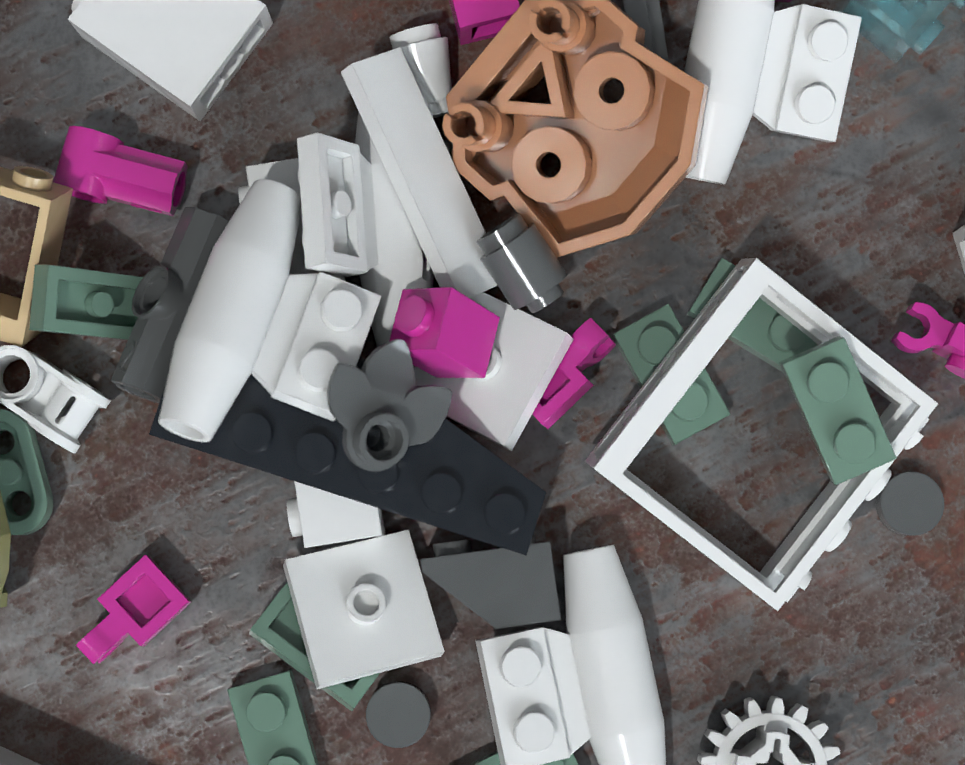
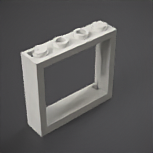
M744 258L738 262L585 462L778 611L785 601L788 602L799 587L805 591L812 578V573L809 570L825 550L827 552L834 550L846 538L852 526V522L849 519L863 500H872L884 489L891 477V470L888 468L894 460L836 486L830 481L760 572L629 472L627 467L758 298H761L818 345L837 336L845 337L863 381L891 402L879 418L896 457L903 449H911L924 437L919 432L929 421L928 416L938 403L757 258Z

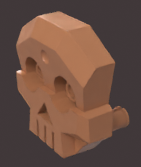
M525 0L446 96L449 115L446 113L443 117L442 127L445 136L453 143V163L457 171L490 201L507 199L516 212L520 213L527 225L535 224L556 257L565 256L636 234L696 166L709 86L644 46L645 29L611 0ZM545 76L551 104L523 102ZM618 79L624 86V95L618 102L608 103L603 96V88L609 80ZM551 152L556 154L561 162V168L554 177L546 176L541 169L543 157Z

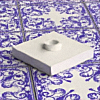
M482 292L470 299L500 317L485 378H436L415 366V386L435 385L451 389V405L446 417L512 451L574 339L567 332L519 309L514 310L511 305Z
M409 530L318 551L284 561L283 568L316 689L441 657L445 652Z

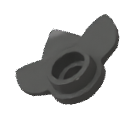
M402 339L389 341L373 350L365 360L362 370L348 364L337 363L327 388V402L330 413L344 428L342 442L347 457L356 466L374 472L386 470L399 462L405 455L408 446L426 443L431 440L444 422L452 399L451 389L435 385L415 386L412 358L407 343ZM377 425L380 430L379 441L375 446L368 448L366 445L368 431L372 426Z

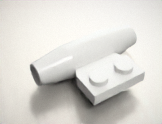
M698 0L684 72L709 87L696 166L685 178L726 185L752 115L771 131L824 142H836L862 17L805 4L774 12L775 0Z
M358 111L355 144L318 132L297 138L298 181L301 192L303 223L302 245L305 254V268L345 277L359 274L363 289L381 295L371 324L378 348L384 343L389 342L402 290L433 288L434 274Z
M267 179L254 181L213 246L175 341L159 416L160 425L176 435L198 442L211 441L250 374L271 394L272 398L328 420H335L330 413L327 402L329 379L337 363L356 367L381 295L321 271L319 273L289 275L302 207L301 196L295 190L282 183Z
M607 545L564 554L566 633L544 627H534L475 640L500 765H541L570 758V755L588 740L599 765H666L664 717L643 618L615 546Z

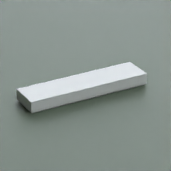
M401 47L350 64L340 72L439 287H452L468 298H472L497 286L480 260L484 253L476 242L486 232Z

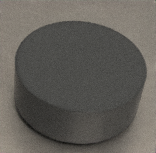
M904 472L890 477L887 485L876 496V510L879 519L890 531L904 536L921 535L932 530L941 520L944 512V497L938 484L929 476L919 472Z
M394 681L381 686L369 700L366 709V722L369 731L377 741L392 748L408 747L419 741L427 731L431 719L430 704L424 692L414 684L405 681Z

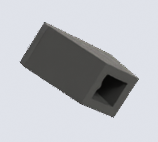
M535 531L527 555L501 547L472 552L471 539L433 544L434 557L420 559L422 573L495 629L561 620L550 542L536 543Z

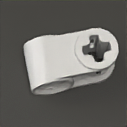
M16 345L1 346L0 403L27 420V423L54 443L72 453H76L81 446L78 441L79 436L98 408L106 409L111 399L65 369L62 371L36 353ZM23 359L30 369V379L21 391L10 393L3 383V373L11 362Z

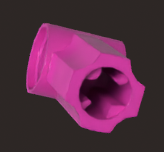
M69 126L53 182L73 188L72 197L99 204H107L109 199L174 217L185 191L188 165L185 161L124 146V142L120 139L94 129Z

